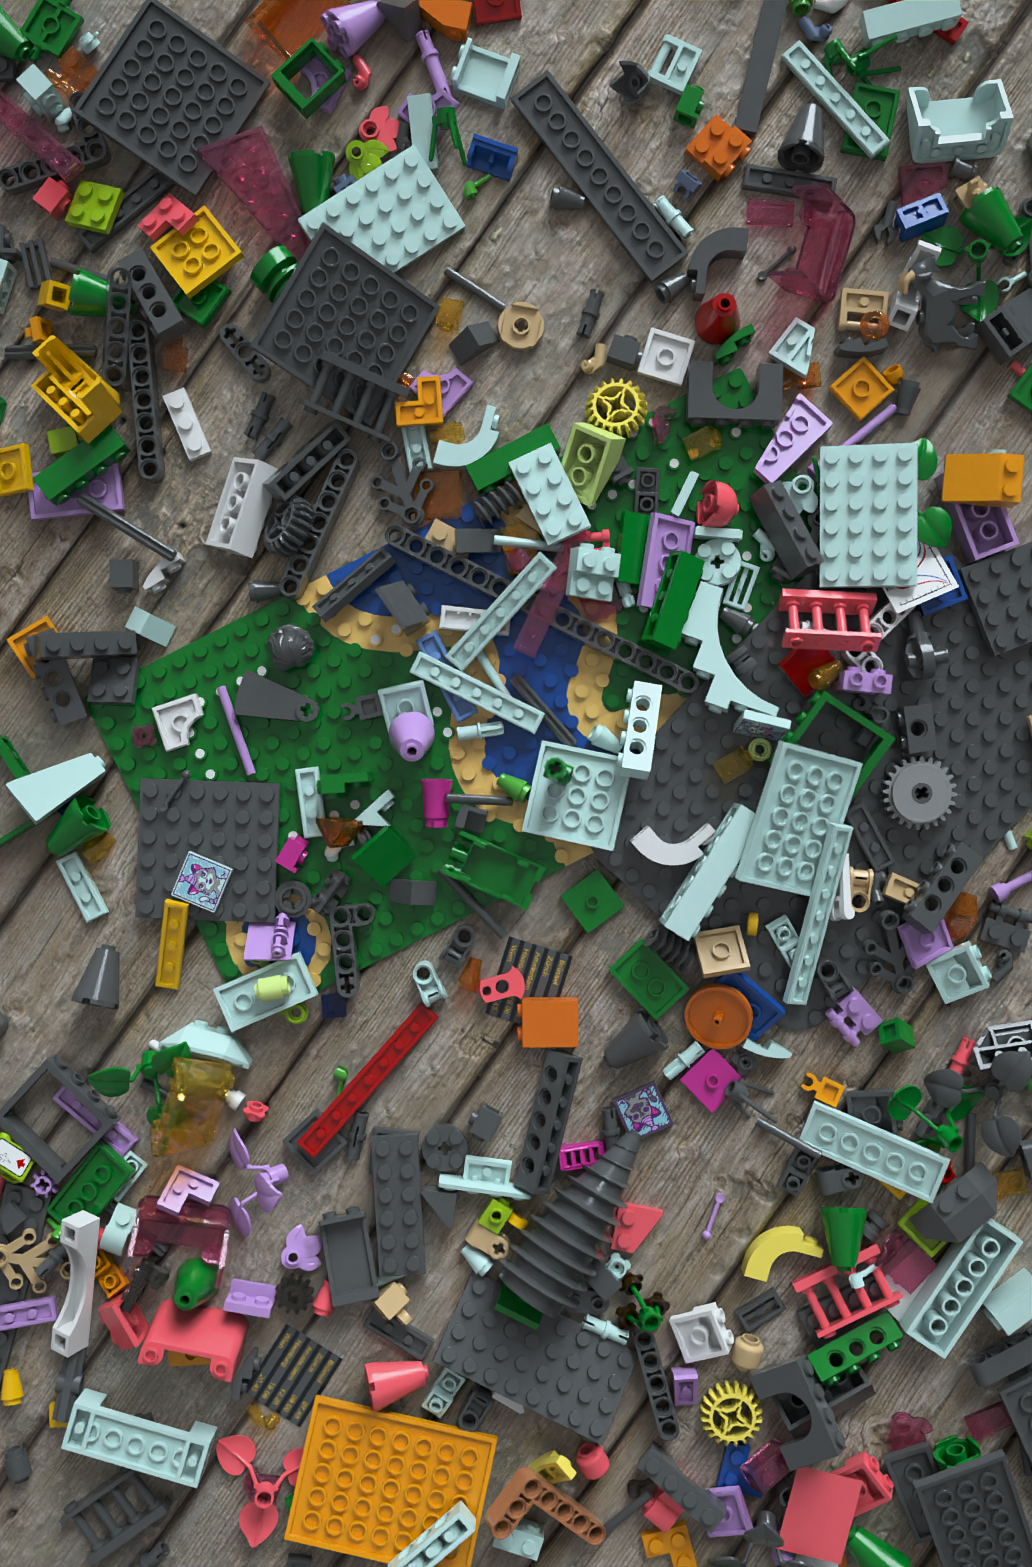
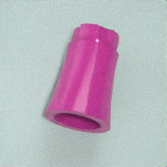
M421 779L424 818H426L425 827H448L450 803H445L444 796L445 793L451 794L453 780Z

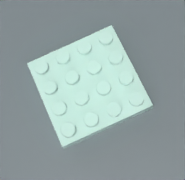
M542 740L522 832L614 852L630 777L619 775L620 767L616 766L618 756ZM551 757L560 758L566 764L574 767L571 781L565 787L559 786L543 777L544 766Z

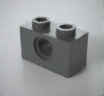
M932 703L897 707L898 712L895 714L897 726H900L901 736L898 737V744L900 749H903V754L938 750ZM913 723H917L919 726L917 735H913L911 732V725Z

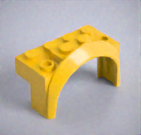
M51 335L32 352L47 371L31 387L88 444L123 412L119 408L120 394L56 336Z

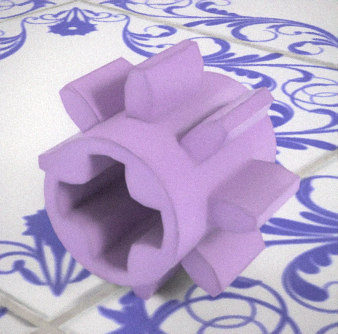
M44 1169L41 1170V1173L36 1172L33 1175L36 1181L30 1187H34L36 1196L44 1194L48 1198L52 1192L56 1193L60 1190L59 1186H57L58 1183Z

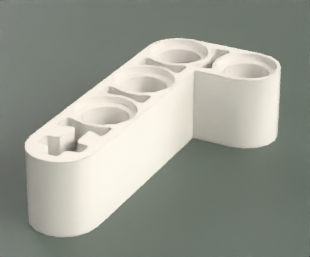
M888 600L869 618L870 628L875 633H882L883 639L916 606L896 613L891 602ZM884 612L890 613L892 617L890 624L884 622ZM840 650L842 658L851 667H861L862 672H867L865 665L870 661L873 663L874 669L883 670V663L874 652L858 651L857 656L853 657L849 651Z

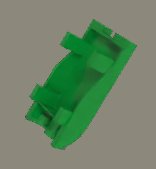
M460 830L459 836L441 873L527 911L534 896L530 894V891L535 881L540 883L546 868Z

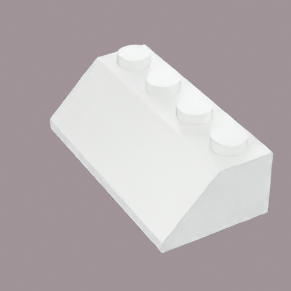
M233 458L206 545L239 556L253 558L258 547L257 542L260 533L265 525L268 509L272 504V495L262 484L278 470L277 468L256 459Z

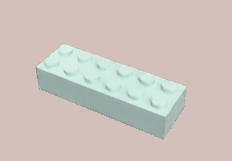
M733 803L713 834L714 838L702 851L704 854L697 859L660 917L659 921L665 927L687 941L690 937L694 938L701 928L699 923L703 917L707 918L714 908L711 904L716 897L720 898L727 887L724 884L728 878H733L737 873L739 866L737 864L742 857L756 813L742 804Z
M991 1218L961 1243H952L900 1320L899 1324L903 1330L945 1359L1023 1244V1241Z

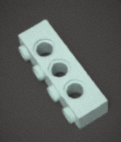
M634 681L632 689L628 688L626 702H629L630 705L629 710L625 709L623 723L627 725L626 731L621 732L619 745H623V752L618 753L616 766L620 767V776L648 779L651 770L662 685ZM636 706H644L647 710L640 711ZM640 727L644 732L638 733L633 728ZM636 748L641 754H633L630 749Z
M459 1501L388 1562V1567H434L475 1531L476 1518L465 1504Z

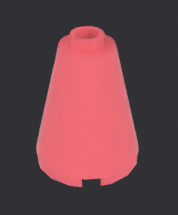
M421 1361L368 1362L364 1364L373 1411H379L424 1387L426 1380L430 1379L427 1365H422Z

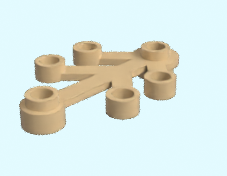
M32 1228L25 1229L21 1237L8 1245L0 1244V1252L3 1253V1256L0 1257V1268L9 1280V1287L11 1289L17 1290L21 1288L24 1281L22 1274L15 1273L10 1264L13 1263L21 1266L32 1283V1289L35 1293L40 1294L46 1290L47 1280H43L34 1271V1267H38L46 1259L37 1256L59 1245L58 1242L53 1244L48 1242L52 1238L50 1236L52 1232L46 1236L45 1241L23 1254L13 1252L25 1244L30 1245L36 1241L37 1233ZM31 1233L34 1237L26 1239L25 1235ZM67 1258L54 1271H60L62 1278L70 1280V1270L65 1268L67 1264H70L69 1258ZM18 1278L21 1282L13 1284L12 1280ZM38 1282L44 1284L42 1288H37L35 1285Z

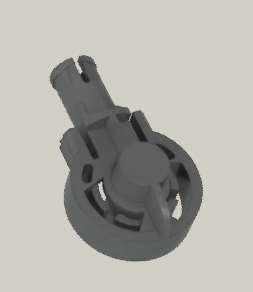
M921 612L908 614L906 618L911 635L907 638L908 644L905 648L906 667L913 678L919 680L933 678L936 664H946L949 662L948 650L946 648L933 650L929 640L931 634L925 632Z

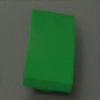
M752 323L737 331L720 347L712 361L714 366L720 363L721 366L732 362L734 360L733 357H735L738 351L737 345L741 348L751 342L755 334Z

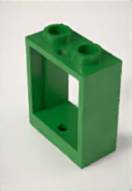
M313 37L271 75L276 88L306 120L347 82L344 73L346 69L338 59L333 60L329 55L328 48L322 42L318 43ZM316 57L333 77L306 100L289 80Z

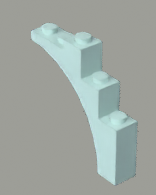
M701 581L689 610L688 620L683 626L681 637L689 645H701L693 665V671L696 672V676L705 680L713 678L705 699V705L709 706L708 710L717 714H721L722 711L728 713L730 705H734L733 709L742 713L744 710L777 717L779 707L760 699L748 690L734 675L728 665L719 642L717 628L723 588Z

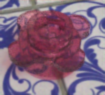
M148 723L145 726H134L131 732L136 748H142L145 745L154 746L157 743L153 733L155 727L152 724Z

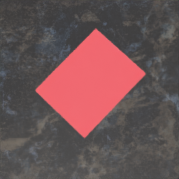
M808 1467L797 1469L779 1534L784 1540V1546L776 1549L841 1564L863 1481Z

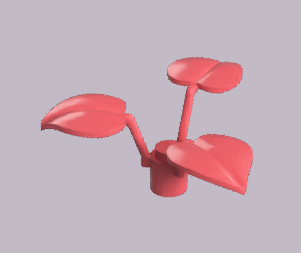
M233 1435L220 1438L217 1441L216 1453L222 1468L231 1475L237 1476L242 1474L246 1467L249 1469L254 1484L253 1487L256 1489L255 1501L247 1503L241 1509L239 1525L250 1546L254 1548L262 1543L275 1529L279 1514L277 1507L272 1504L274 1492L278 1490L279 1485L287 1475L290 1484L294 1487L296 1486L304 1448H296L286 1454L283 1459V1466L286 1471L282 1473L275 1485L267 1481L258 1483L253 1467L249 1463L256 1456L254 1442L245 1435Z

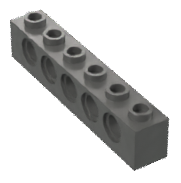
M547 1050L514 1183L531 1194L550 1193L583 1058L564 1050Z

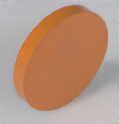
M716 983L700 987L691 995L685 1008V1023L688 1031L698 1042L710 1048L729 1049L735 1047L747 1038L752 1027L753 1011L748 999L739 990L729 985Z

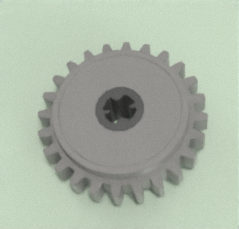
M914 756L908 757V763L905 759L899 760L901 766L892 765L894 772H886L889 780H882V783L887 785L886 789L880 790L881 793L886 794V797L881 799V802H887L888 804L884 810L892 811L889 817L891 819L898 817L896 823L902 825L905 822V828L908 829L912 827V824L914 830H920L921 825L923 829L927 830L929 829V823L932 826H938L937 819L945 821L946 819L943 814H951L952 812L948 807L949 805L956 804L954 801H951V797L957 796V793L952 792V788L957 785L949 781L954 776L945 774L948 771L947 767L939 768L941 766L940 761H935L932 764V757H927L925 762L924 756H918L917 760H915ZM916 789H922L919 791L922 792L921 797L916 796L918 795L915 793Z

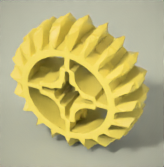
M611 378L610 384L602 381V388L595 386L594 393H589V401L585 403L587 422L620 437L625 434L630 438L631 431L638 433L639 426H643L645 423L644 418L647 417L646 408L648 407L647 401H645V394L643 392L639 393L640 388L638 385L632 387L631 380L624 384L622 378L619 380V383H615L614 379ZM626 399L633 403L635 406L634 411L630 410V407L626 405ZM620 407V410L617 409V411L612 412L613 409L615 410V408ZM598 408L603 409V412L606 413V420L600 417L597 412Z
M725 1380V1386L721 1387L719 1383H716L715 1391L711 1388L708 1390L710 1396L703 1395L704 1404H700V1410L702 1411L700 1419L703 1421V1429L708 1430L707 1433L710 1438L715 1436V1441L718 1444L723 1440L726 1446L729 1445L730 1441H733L734 1446L737 1447L739 1440L746 1444L747 1436L754 1439L753 1431H759L760 1429L758 1423H762L763 1419L760 1414L763 1412V1409L759 1405L760 1400L755 1396L753 1389L747 1390V1385L744 1383L739 1387L736 1380H734L731 1386ZM743 1401L749 1406L748 1416H745L743 1411H741ZM714 1410L718 1411L721 1416L720 1425L713 1420Z

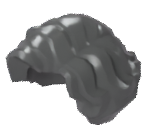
M292 624L278 627L270 634L267 641V648L270 651L274 666L282 671H287L295 666H304L310 661L315 652L314 641L311 639L308 631Z

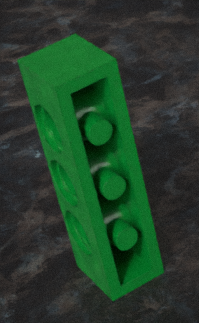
M887 1310L807 1355V1359L811 1362L814 1374L820 1385L827 1384L830 1387L841 1380L839 1376L845 1373L852 1375L860 1370L862 1363L868 1361L871 1364L881 1358L880 1353L888 1349L889 1352L898 1349L901 1346L900 1342L903 1339V1334ZM872 1334H878L883 1342L881 1344H874L870 1341L869 1337ZM857 1345L862 1349L863 1353L855 1356L851 1354L849 1348ZM834 1356L839 1357L842 1365L840 1367H833L829 1363V1359Z

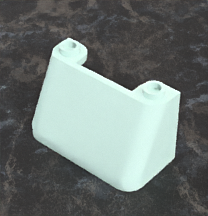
M1001 79L988 80L981 83L976 88L972 98L929 101L930 93L927 88H908L906 107L910 151L915 163L953 161L955 156H959L960 160L991 158L999 155L1004 150L1014 117Z

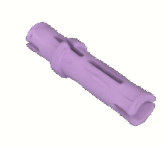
M424 30L425 35L423 31L418 32L415 38L422 53L421 60L427 66L435 91L437 92L442 88L453 97L438 59L439 52L434 48L429 31Z

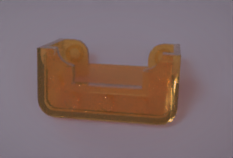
M264 0L245 22L286 62L311 37L314 38L324 28L320 19L322 14L332 8L351 5V0Z

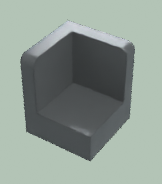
M461 803L455 826L481 833L484 829L488 810Z

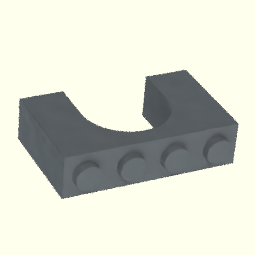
M689 361L687 367L685 423H691V426L694 427L714 424L715 427L723 428L728 427L729 424H735L739 428L761 425L763 429H772L782 421L783 364L760 363L756 369V394L754 401L745 408L730 409L720 404L713 393V362Z
M806 1354L758 1370L750 1376L759 1400L779 1393H791L799 1397L810 1411L812 1419L810 1432L789 1439L780 1447L789 1471L837 1457L847 1448L844 1435L836 1425L834 1413L825 1400L824 1390L817 1382L814 1368L807 1359Z

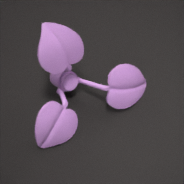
M233 1128L229 1148L232 1160L239 1170H263V1173L260 1172L255 1175V1193L241 1201V1203L236 1197L230 1201L229 1211L231 1219L236 1228L245 1237L251 1231L250 1218L244 1209L246 1203L257 1197L262 1210L265 1213L271 1212L283 1195L274 1186L287 1182L289 1175L287 1168L282 1163L271 1168L269 1164L264 1166L250 1165L248 1151L239 1137L236 1128Z

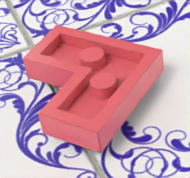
M169 193L137 226L155 242L170 226L184 236L199 219L190 209Z

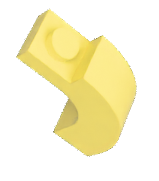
M775 1227L760 1234L750 1244L744 1255L741 1270L746 1277L767 1282L771 1265L781 1254L795 1251L822 1258L824 1248L818 1242L819 1240L812 1236L806 1235L803 1238L804 1233L800 1227Z
M555 1450L541 1455L527 1466L552 1484L570 1481L577 1473L571 1467V1462L566 1457L559 1455Z

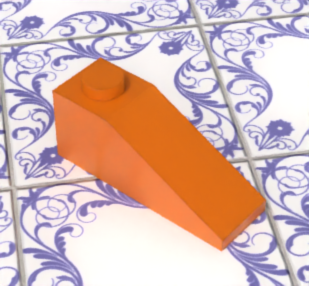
M419 0L421 18L452 41H467L473 16L472 2L462 0Z

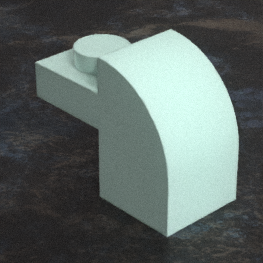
M118 1203L109 1224L106 1225L99 1248L124 1257L133 1236L131 1234L141 1211Z

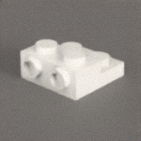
M716 1302L696 1306L691 1312L673 1315L669 1319L686 1363L729 1354L734 1343V1337L731 1330H726L724 1325L725 1313L722 1308L717 1307Z

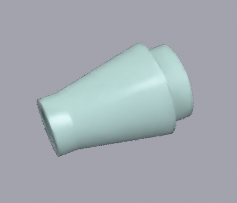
M596 724L588 736V740L591 741L592 745L616 755L623 747V745H619L620 740L605 725Z
M469 1243L460 1251L475 1274L478 1273L482 1277L495 1263L491 1260L490 1255Z

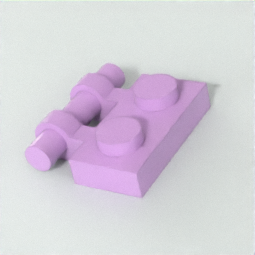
M853 987V992H847L837 999L836 1003L840 1009L835 1012L832 1008H829L825 1015L829 1018V1023L834 1028H838L842 1033V1038L855 1047L860 1044V1040L856 1036L859 1031L867 1036L883 1020ZM847 1016L853 1022L849 1026H847L844 1022V1019Z

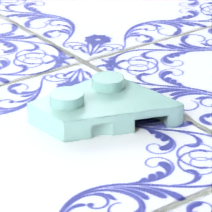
M795 317L768 352V357L779 364H783L785 368L803 379H806L815 328Z

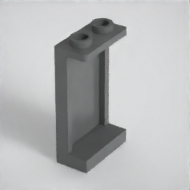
M359 1206L345 1209L346 1213L337 1214L336 1211L322 1214L323 1218L318 1220L333 1307L379 1297L365 1209H359Z

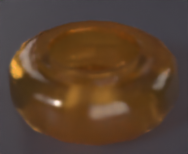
M878 310L869 311L862 317L860 322L861 333L870 340L882 338L889 328L888 317ZM872 318H877L881 322V328L877 332H872L868 328L867 324Z

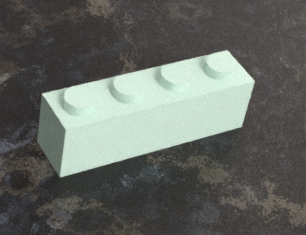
M902 0L862 12L859 20L865 49L877 45L894 34L897 35V38L893 41L901 43L915 35L924 37L931 34L934 30H950L957 25L962 16L959 0Z

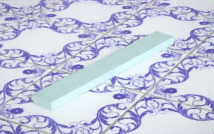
M829 823L783 997V1002L786 1004L806 1005L853 831V827L849 825Z

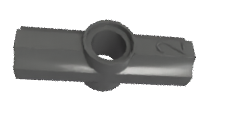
M86 1347L68 1358L64 1356L62 1370L59 1372L55 1386L57 1396L52 1419L56 1422H69L73 1405L82 1391L84 1383L83 1369L87 1353Z

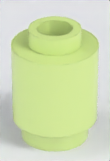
M276 975L258 979V984L254 985L256 998H261L262 1002L285 998V995L291 994L287 976Z

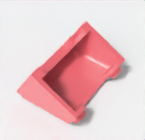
M173 1299L164 1300L157 1308L141 1347L138 1363L148 1366L157 1365L163 1359L166 1349L210 1358V1372L212 1376L218 1380L231 1382L242 1361L249 1322L241 1313L224 1311L203 1305L185 1311L179 1309Z

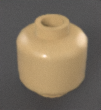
M745 1333L735 1339L730 1357L737 1369L749 1372L759 1367L764 1348L758 1337Z

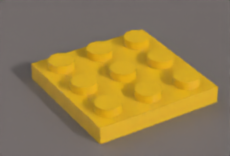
M205 205L194 213L199 221L184 236L175 229H172L150 246L151 250L189 299L245 257Z

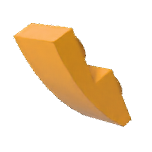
M102 1249L97 1251L95 1279L99 1281L107 1297L113 1298L131 1283L107 1251Z

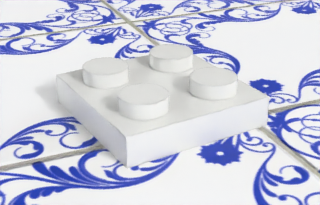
M651 327L637 374L681 387L695 340Z

